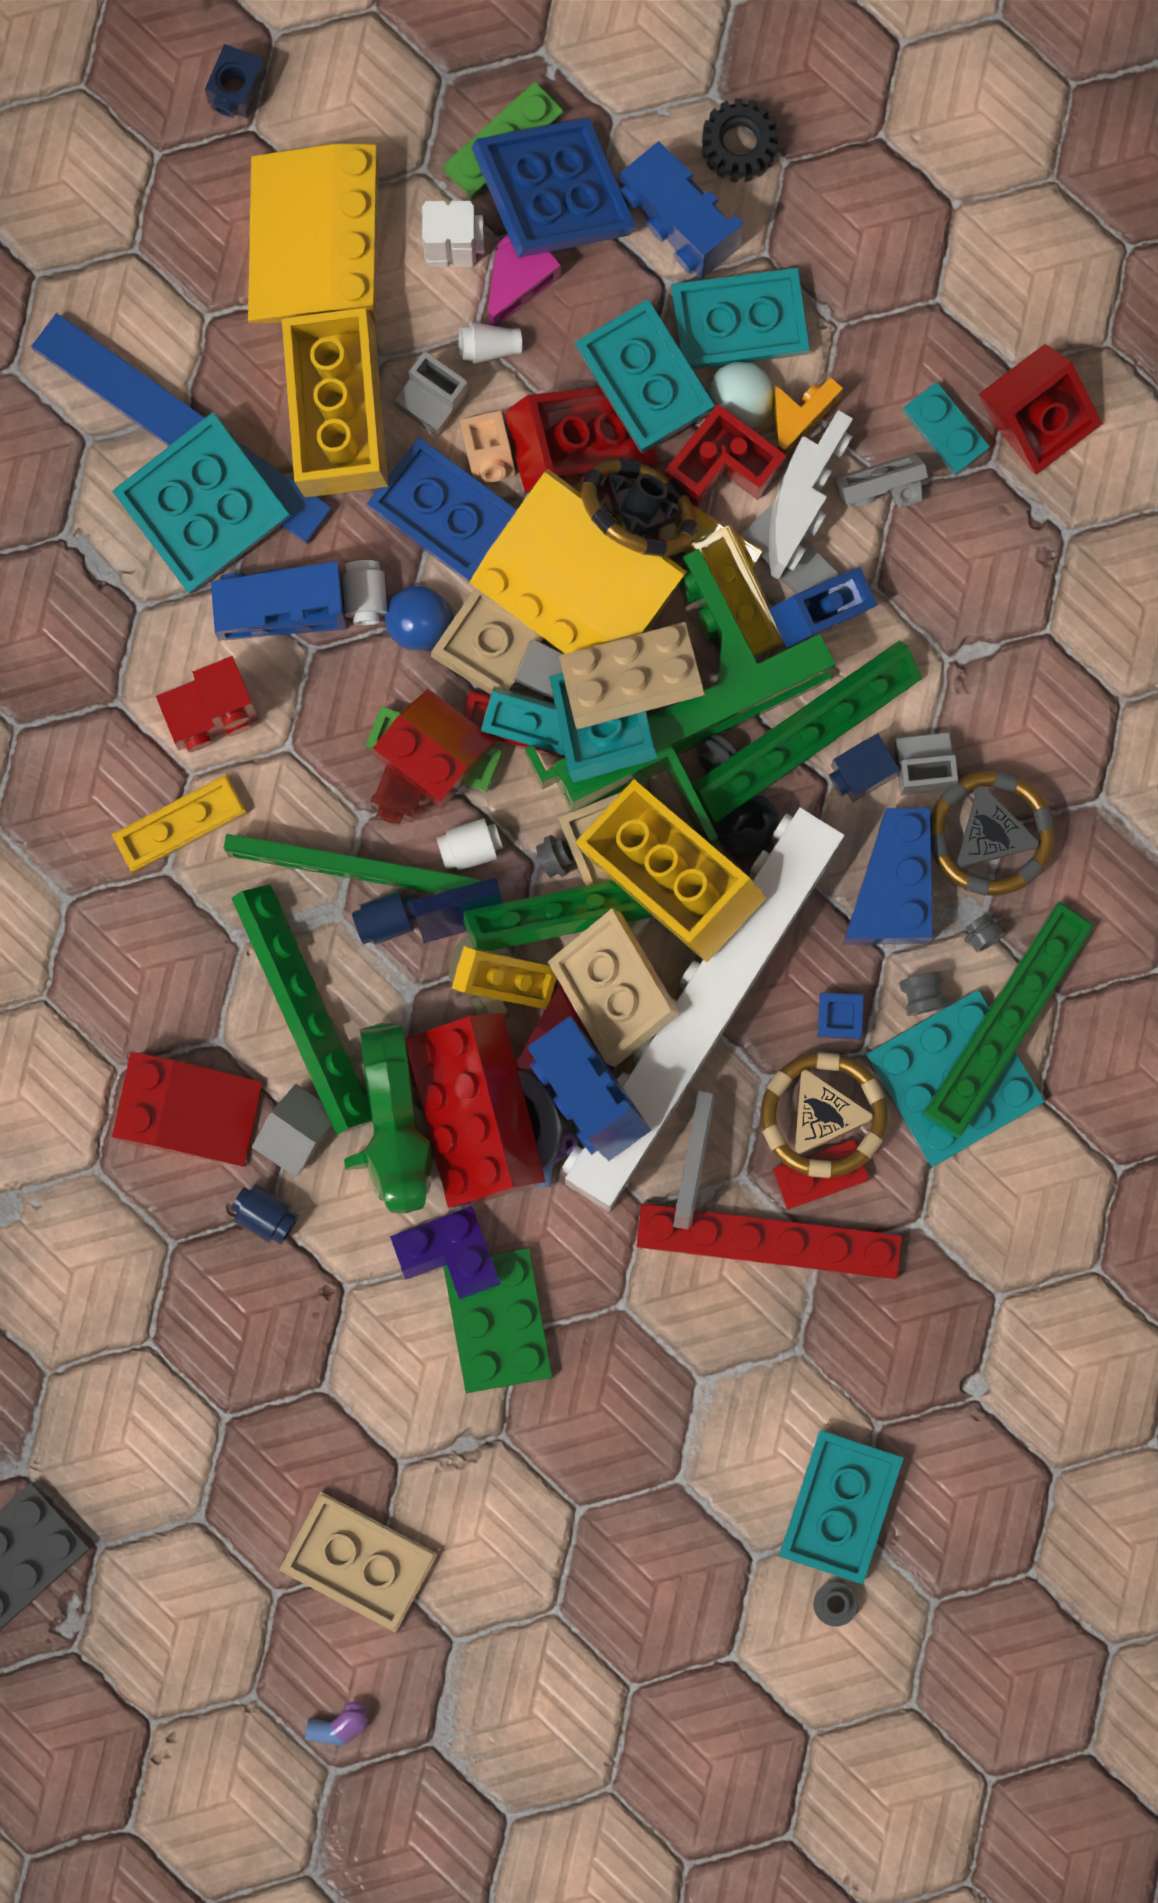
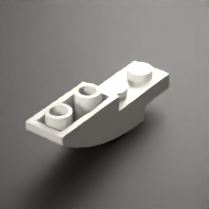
M839 410L818 444L802 436L777 490L769 530V561L771 576L778 580L785 568L792 571L795 570L806 551V548L799 544L806 533L815 536L827 515L820 510L827 497L820 492L832 473V470L827 468L826 465L832 455L841 458L853 437L846 432L853 418Z

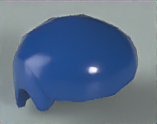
M411 586L402 589L389 600L387 613L384 615L386 631L399 646L407 650H426L430 652L454 619L451 605L437 591L425 586Z

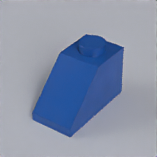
M859 566L795 594L768 610L786 648L856 617L878 606Z

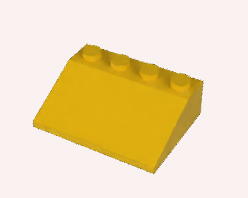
M329 144L251 156L248 323L282 324L283 318L366 307L374 324H376L379 166L376 144Z
M547 469L488 550L469 583L556 648L567 654L649 632L687 571L667 556L642 555L621 546L608 536H605L587 514L581 493Z

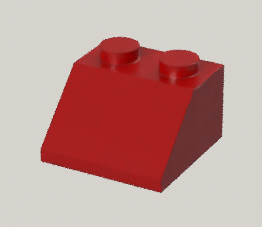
M1043 344L978 394L994 426L1035 475L1102 425L1073 363L1047 344Z
M427 689L397 716L372 749L374 756L440 808L444 809L494 746L496 740L481 731L478 726L430 689Z

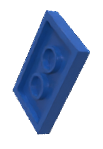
M420 437L417 438L388 475L389 487L378 488L366 503L367 508L467 583L470 582L488 550L517 511Z

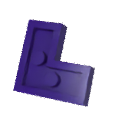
M472 1206L390 1236L405 1280L447 1265L459 1300L500 1285Z

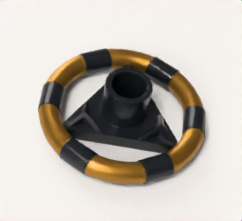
M625 459L607 460L596 464L586 472L581 484L583 505L591 521L605 536H608L629 550L641 553L642 555L657 557L680 553L693 543L698 531V518L695 508L682 488L662 472L638 461ZM625 477L637 478V479H636V481H635L634 484H633L631 481H629V480H628L627 478H625ZM604 478H606L604 484L616 521L602 508L598 500L597 491ZM681 516L682 525L676 537L669 540L641 537L677 522Z

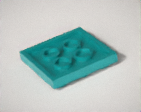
M214 412L112 490L189 594H193L292 517V514Z
M979 990L974 991L865 1055L931 1168L1045 1102L1018 1055L1014 1052L961 1137L955 1138L922 1115L925 1107L989 1009Z

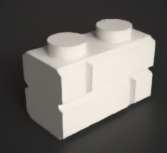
M425 201L424 205H422V242L425 263H427L428 267H448L449 263H452L454 267H473L476 263V253H484L483 215H475L474 205H472L471 201H451L450 205H446L445 201Z

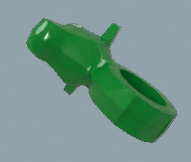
M379 1023L359 1029L369 1107L374 1128L373 1136L366 1149L345 1158L344 1165L345 1170L368 1168L375 1193L379 1200L384 1201L387 1209L391 1213H410L423 1209L427 1194L431 1188L432 1159H435L431 1141L416 1126L412 1085L402 1024Z

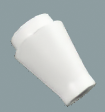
M470 322L469 326H460L458 344L461 361L471 360L473 365L511 354H521L522 334L520 328H506Z

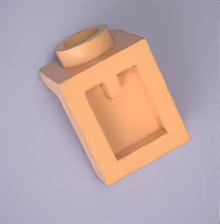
M501 410L459 420L472 477L481 484L513 477L515 470Z

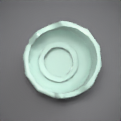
M732 362L719 368L712 377L709 385V397L715 407L717 404H720L752 430L765 423L774 406V394L771 380L763 369L753 362Z

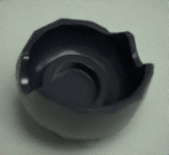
M754 796L718 822L714 823L712 820L710 822L718 836V842L731 854L749 856L762 850L770 843L779 825V814L774 804L766 797Z

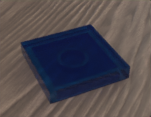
M492 878L416 899L412 904L423 943H428L467 932L464 926V911L501 904L503 900L498 881Z

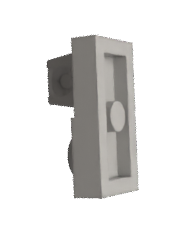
M914 453L836 477L834 480L838 494L846 505L851 503L854 506L870 504L877 500V495L887 493V490H890L895 504L898 508L923 500L921 480L928 478L924 462Z

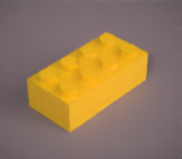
M367 308L283 318L282 331L295 484L304 498L389 487L376 330Z
M635 779L575 842L594 865L706 963L767 899L744 872Z

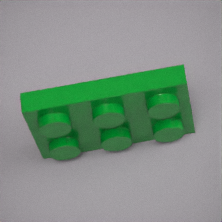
M529 1248L490 1255L500 1285L460 1300L447 1265L443 1266L466 1394L552 1378Z

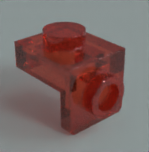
M386 766L376 794L372 795L370 805L372 809L377 810L376 817L395 825H400L402 820L412 823L423 794Z

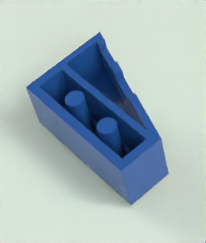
M658 141L620 172V191L626 204L635 211L639 208L649 219L646 224L652 234L659 241L663 242L666 239L676 250L674 257L680 266L689 274L694 271L702 280L740 249L743 222L736 215L728 220L715 206L719 202L718 198L710 190L704 194L692 180L693 174Z
M571 1016L527 1047L535 1061L529 1064L544 1086L550 1082L557 1093V1096L553 1098L555 1104L567 1120L573 1118L580 1129L576 1134L591 1155L598 1151L604 1158L610 1161L652 1131L583 1029Z

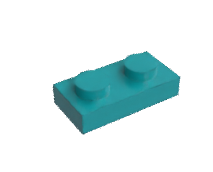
M937 381L903 407L902 412L955 477L989 451L990 446Z
M493 687L481 731L564 755L565 752L555 704Z

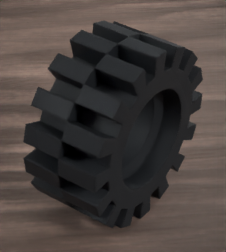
M735 98V102L732 105H729L728 100L721 103L718 111L714 108L710 112L709 120H705L701 143L703 158H707V166L711 170L713 168L717 169V176L722 179L725 174L731 176V182L738 183V177H744L745 182L752 181L755 174L758 177L762 176L765 173L766 167H771L773 164L774 156L777 153L779 132L776 130V121L774 117L769 118V110L766 107L757 108V102L751 99L749 104H742V98ZM736 126L749 128L754 133L757 141L754 149L744 155L731 153L725 147L723 141L724 135L729 129Z

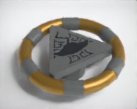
M981 771L960 778L957 784L949 786L940 795L930 817L931 851L941 871L953 883L966 891L984 896L1004 895L1018 891L1029 885L1044 871L1051 857L1055 842V825L1050 807L1037 789L1019 776L1002 771ZM993 786L1015 792L1021 796L1033 810L1039 832V841L985 787ZM977 789L957 863H955L950 856L944 833L946 819L951 808L968 792ZM1036 849L1034 856L1016 874L1004 879L990 880L968 874L961 869L962 867Z

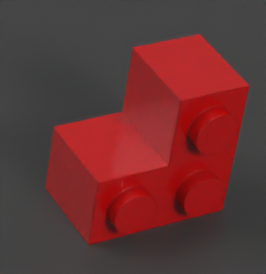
M717 404L665 469V475L682 488L692 504L697 508L723 475L756 500H759L784 468L786 455L720 404Z
M233 655L192 671L195 678L194 681L156 696L173 741L179 751L187 748L188 752L203 749L212 743L210 738L227 732L228 736L243 733L252 727V721L258 719Z

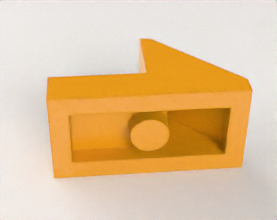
M831 377L822 386L816 382L800 399V402L803 404L800 407L778 386H775L776 448L787 456L799 444L802 436L805 437L841 399L843 388Z

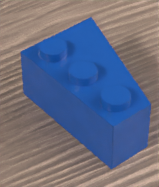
M337 561L291 569L268 570L261 574L248 576L244 573H229L220 576L221 580L211 582L214 629L218 641L346 630L342 577Z
M886 808L842 945L930 943L933 938L930 808Z

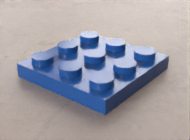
M589 118L478 138L474 142L472 151L518 258L629 236L635 229V223Z

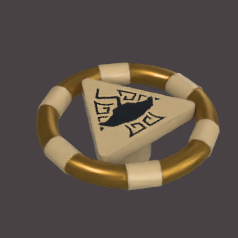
M818 1052L796 1058L777 1071L764 1092L760 1119L762 1133L771 1151L781 1162L789 1168L810 1177L830 1178L853 1172L873 1157L882 1144L886 1133L888 1108L886 1097L877 1078L867 1068L844 1055ZM809 1070L842 1071L853 1077L861 1085L871 1105L872 1114L810 1073ZM801 1074L794 1152L787 1145L777 1124L776 1112L779 1098L792 1080ZM871 1122L869 1132L856 1151L845 1158L827 1161L809 1160L800 1156Z

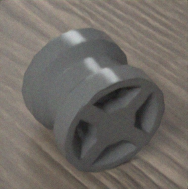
M941 971L917 975L899 982L900 990L907 995L908 1004L905 1007L907 1016L925 1014L949 1006L948 998L942 994L940 988L943 980Z

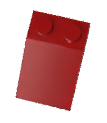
M600 387L531 394L525 396L504 411L525 493L531 492L547 469L570 485L578 478L585 476L586 472L593 466L607 460H632L650 467L658 464L654 447L641 454Z
M130 1051L112 1138L118 1142L245 1167L263 1082Z

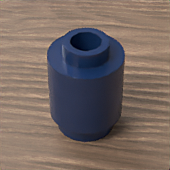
M400 891L360 904L361 909L352 912L353 921L363 945L372 941L377 945L413 932L412 922L419 920L411 896L403 898Z
M258 1184L251 1190L244 1187L231 1207V1210L236 1212L234 1222L266 1242L270 1243L273 1240L280 1245L285 1241L299 1217L298 1214L291 1211L292 1205Z

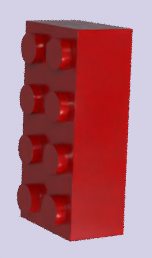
M503 1012L468 1016L406 1038L405 1041L447 1207L452 1208L482 1203L546 1182Z

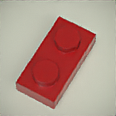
M855 1139L804 1158L809 1160L836 1161L856 1151L857 1145ZM785 1164L772 1169L787 1211L869 1181L864 1165L848 1174L830 1178L810 1177L789 1168Z

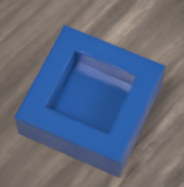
M820 993L817 1038L861 1040L864 995Z

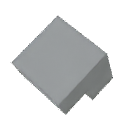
M424 351L410 369V379L394 399L396 408L439 437L469 396L468 381Z
M950 732L896 738L894 747L896 763L900 769L898 774L900 796L945 791L949 786L958 783L955 754L952 755Z
M295 1084L270 1112L252 1148L294 1177H297L307 1166L319 1144L333 1128L322 1101Z

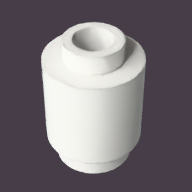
M358 560L346 563V573L342 574L345 617L353 619L355 625L364 626L379 623V617L387 613L385 573L380 570V563L375 560Z
M485 818L445 830L446 835L436 837L446 871L456 867L458 871L496 860L495 851L503 848L496 825L487 826Z

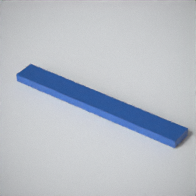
M58 313L53 316L31 345L33 351L167 446H170L204 419L199 413ZM238 442L292 514V517L280 526L307 545L332 512L331 507L316 496L304 498L292 479Z

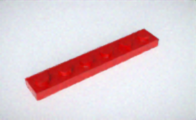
M641 1204L636 1248L896 1280L898 1276L902 1235L694 1210L691 1227H688L687 1230L673 1227L676 1208Z

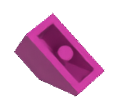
M508 235L498 243L497 247L499 249L495 252L488 305V318L491 325L498 326L561 278V265L550 252L518 258Z

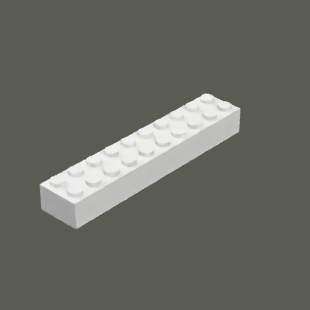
M802 808L798 809L794 817L786 813L773 834L774 837L771 842L776 846L771 854L763 850L750 870L749 878L767 899L707 963L703 960L699 964L693 960L680 981L679 988L684 990L678 1001L671 998L680 1014L657 1032L654 1038L651 1037L635 1051L633 1061L637 1065L631 1075L623 1071L618 1078V1082L652 1131L610 1161L604 1158L598 1151L591 1155L585 1147L582 1149L576 1145L562 1167L564 1168L563 1171L567 1173L565 1185L608 1212L611 1211L841 846L844 834Z

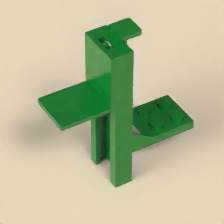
M697 549L683 556L682 568L687 573L679 586L688 604L696 602L699 608L698 612L701 618L697 619L704 637L708 642L715 640L720 650L717 684L705 689L704 696L681 701L649 717L658 759L573 783L568 772L566 758L554 763V767L546 771L533 745L525 748V755L542 790L557 783L571 812L622 792L633 779L640 784L666 771L696 832L716 849L718 836L677 756L696 747L703 739H709L712 735L719 736L831 681L832 677L829 670L835 668L836 664L821 634L757 664L700 550Z

